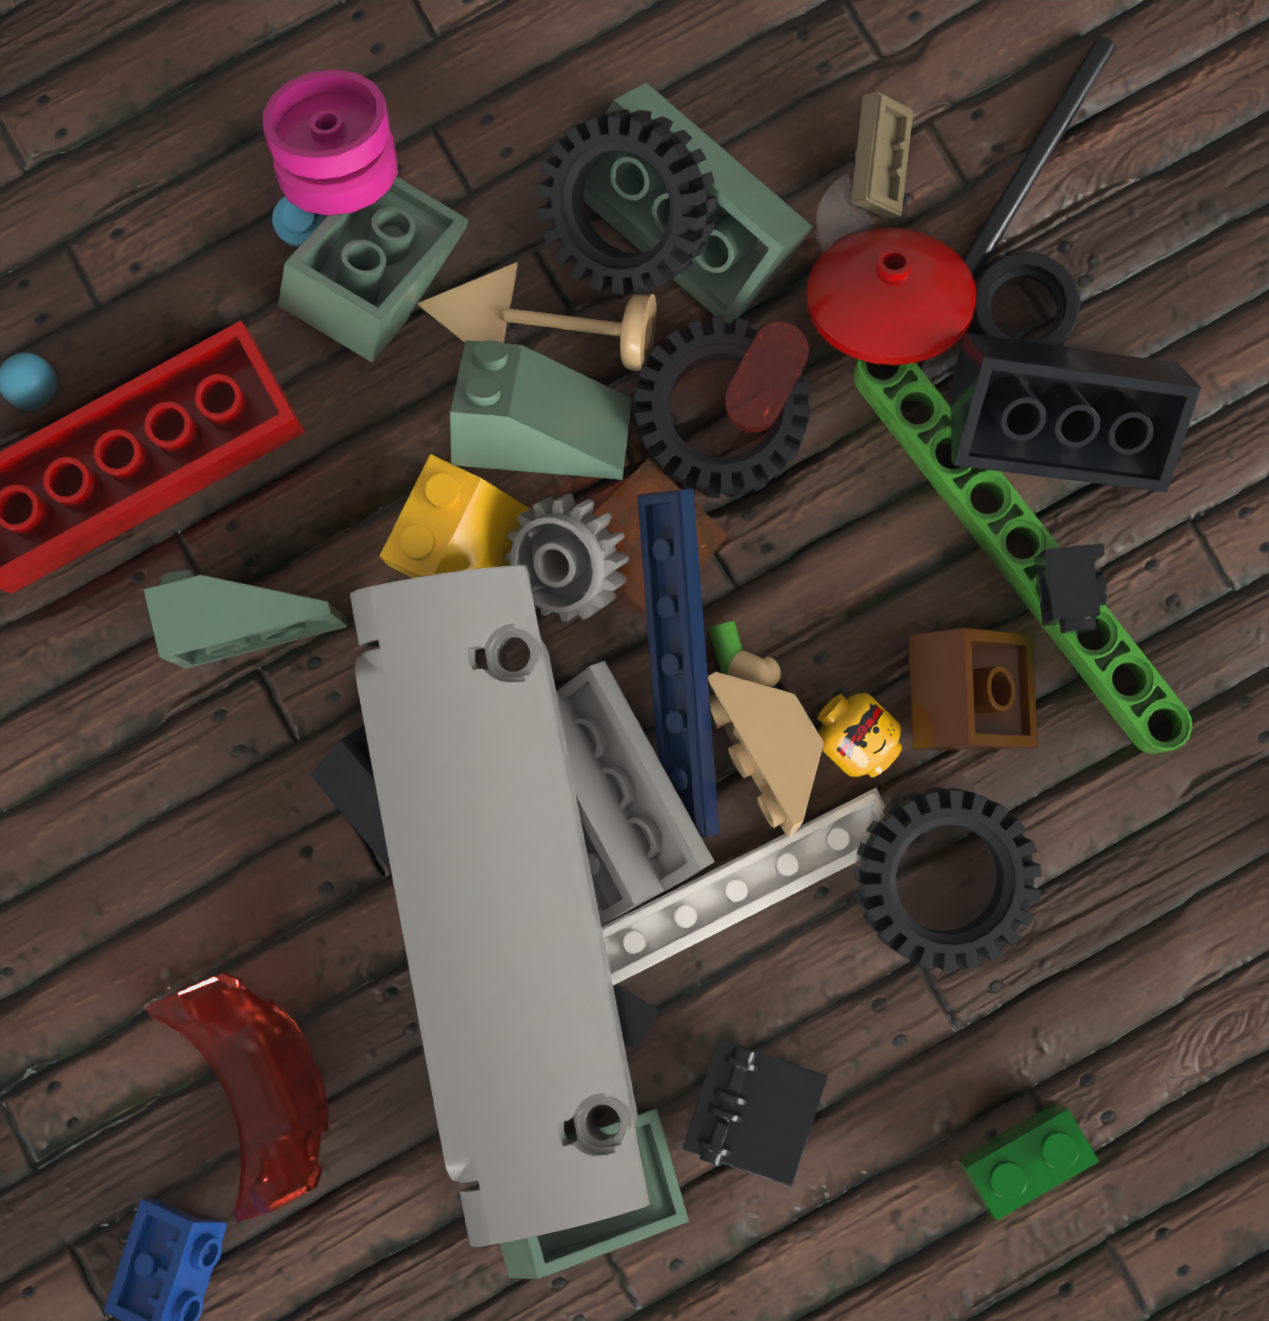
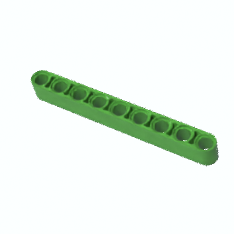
M858 359L853 371L854 383L858 391L1133 744L1141 751L1150 754L1164 753L1183 746L1189 739L1192 731V718L1187 708L1106 605L1100 606L1101 614L1095 617L1096 627L1099 629L1102 638L1098 650L1084 648L1077 639V633L1061 634L1060 624L1042 625L1034 558L1045 549L1061 547L1001 471L963 466L958 469H948L938 462L935 452L936 448L942 445L951 446V407L917 363L892 365L895 375L887 380H879L869 374L866 368L867 362ZM912 401L921 403L929 413V421L916 425L909 423L901 413V405ZM976 489L990 491L997 500V511L993 514L978 512L971 503V492ZM1019 533L1028 538L1032 545L1031 557L1028 559L1013 557L1006 548L1007 535ZM1117 667L1127 668L1134 674L1137 686L1132 696L1122 695L1115 689L1112 675ZM1153 712L1164 714L1171 722L1172 732L1166 742L1156 740L1148 729V721Z

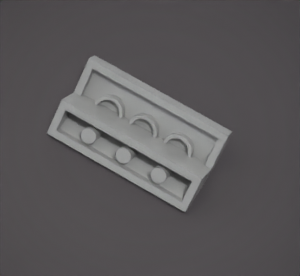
M605 661L589 666L556 691L601 926L680 884L715 862Z

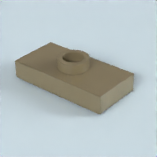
M880 92L863 95L855 153L851 203L885 219L900 217L902 213L913 110Z

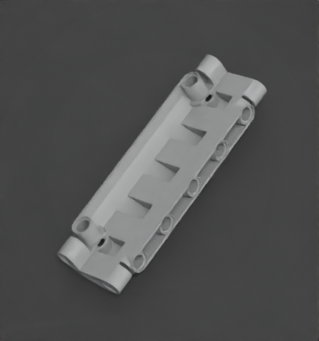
M503 566L442 573L375 585L350 593L359 646H380L378 649L364 652L361 656L356 657L355 675L444 1161L452 1181L460 1183L479 1182V1184L460 1190L469 1246H488L544 1235L646 1207L650 1203L635 1130L637 1108L550 657L546 645L540 637L527 566ZM524 641L529 647L530 659L523 669L512 672L506 662L507 651L514 643ZM485 649L488 670L478 669L475 662V650ZM607 1105L618 1113L620 1118L618 1133L606 1134L596 1127L593 1120L596 1106ZM573 1117L578 1140L568 1142L564 1132V1122Z

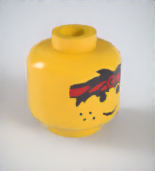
M858 693L848 699L841 694L837 695L818 715L817 719L822 723L818 732L824 742L822 751L850 777H860L866 774L871 778L878 776L895 761L902 750V745L898 742L901 735V725L868 693Z

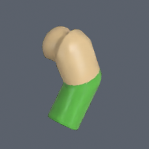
M734 621L719 624L708 629L720 673L769 687H774L779 682L781 676L779 664L771 657L761 658L743 650Z

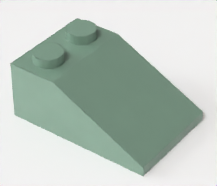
M396 176L390 190L374 204L353 213L327 216L284 264L278 306L368 361L373 362L403 327L467 228L469 219Z
M466 340L450 410L451 465L622 480L632 398L523 345L506 344L493 340Z
M192 570L165 574L159 577V586L143 589L159 657L184 669L348 627L346 617L327 601L204 575L194 576Z
M657 1109L637 1113V1123L635 1125L650 1204L646 1207L593 1223L500 1243L509 1278L540 1279L689 1222ZM620 1119L600 1124L596 1127L606 1134L618 1133L620 1128ZM576 1132L566 1134L568 1142L578 1140Z

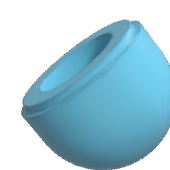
M18 353L9 357L1 365L0 392L16 408L25 411L38 410L46 406L55 396L58 385L57 375L53 367L40 356L32 353Z

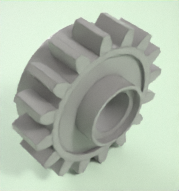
M566 494L556 500L548 497L534 504L533 508L520 514L517 520L521 526L508 533L507 538L513 544L511 552L505 555V560L510 562L511 566H527L534 604L541 608V614L544 616L552 612L559 613L561 621L567 622L579 614L584 620L613 602L617 598L614 590L626 583L627 578L616 569L629 562V555L616 552L615 545L625 537L622 532L609 533L606 528L612 518L609 513L598 518L592 515L594 501L590 499L575 506L572 494ZM563 554H564L565 557L567 558L568 563L565 561V559H564V557H563Z

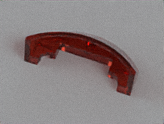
M226 972L145 1007L149 1018L152 1017L169 1026L197 1049L214 1071L228 1097L238 1130L241 1159L239 1191L235 1209L232 1211L236 1221L240 1222L271 1213L317 1188L323 1171V1167L318 1163L321 1133L329 1131L327 1098L320 1070L314 1063L309 1051V1045L289 1015L272 998L263 1001L253 992L242 986L241 978Z

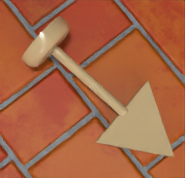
M517 262L417 303L420 308L464 343L466 340H493L504 343L508 322L621 337L620 356L623 365L629 370L641 372L643 365H648L654 345L657 304L655 295L651 293H637L629 299L622 323L510 309L518 269Z

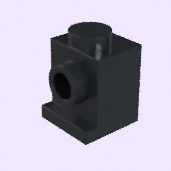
M1103 543L1045 549L1034 558L1043 626L1060 624L1061 634L1096 630L1095 617L1101 614L1100 606L1105 605L1107 599L1104 574L1102 571H1095L1094 562L1105 555Z

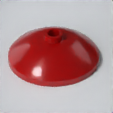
M876 228L849 235L831 245L820 255L808 277L806 303L809 316L817 331L826 341L841 352L870 363L904 365L935 357L960 340L970 326L974 315L976 286L973 275L964 260L952 248L940 240L910 229Z

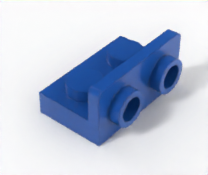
M141 1198L104 1312L121 1321H198L204 1308L203 1299L213 1268L222 1253V1240L227 1223L217 1218H197L157 1199Z

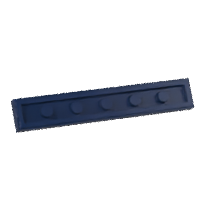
M683 489L637 494L657 757L700 836H714L720 834L694 490Z

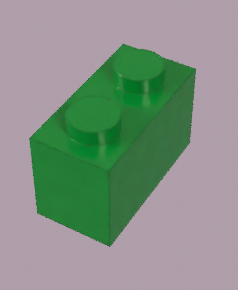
M1058 1102L957 1159L986 1211L996 1221L1099 1162L1070 1110Z

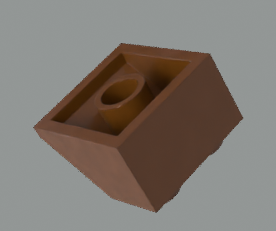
M969 628L909 635L908 669L911 681L912 713L910 723L913 731V749L952 751L1038 748L1033 635Z

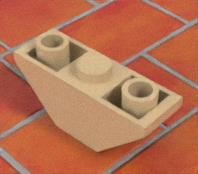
M719 672L709 675L711 725L715 729L724 728L733 744L728 750L735 767L743 778L751 775L762 795L757 797V801L764 817L773 828L780 825L788 838L798 832L804 820L824 742L795 694Z

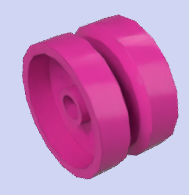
M336 69L310 72L288 81L268 101L263 111V131L268 149L273 156V165L279 187L290 203L310 213L327 216L346 214L374 204L390 190L398 174L397 152L393 135L390 132L385 97L374 82L358 73Z

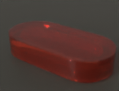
M775 322L766 325L756 334L726 391L725 411L729 420L737 428L747 432L763 431L773 425L779 417L806 365L809 355L807 339L796 326L785 322Z

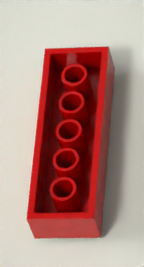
M242 321L233 324L0 452L1 590L10 594L15 593L306 433L259 345Z

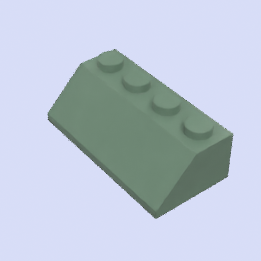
M645 83L614 99L606 114L617 110L629 109V113L637 110L652 112V120L664 116L673 121L670 128L671 132L675 133L684 129L692 137L686 145L690 152L701 148L706 160L697 165L701 174L712 171L715 184L706 187V196H717V209L707 214V219L715 221L712 234L702 238V241L707 244L702 254L691 259L693 264L672 279L715 317H725L724 323L733 324L786 266L813 226L649 84ZM612 150L602 154L591 166L586 177L583 192L584 202L641 252L650 251L661 240L668 225L670 205L664 181L650 163L634 153Z

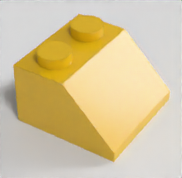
M430 454L380 557L389 567L412 578L472 569L511 566L510 562L505 560V555L511 552L513 544L507 536L510 531L521 526L517 517L530 508L482 478Z

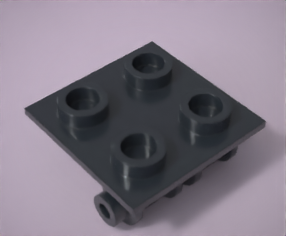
M718 1038L682 1150L700 1155L699 1159L718 1166H721L723 1163L792 1187L828 1075Z

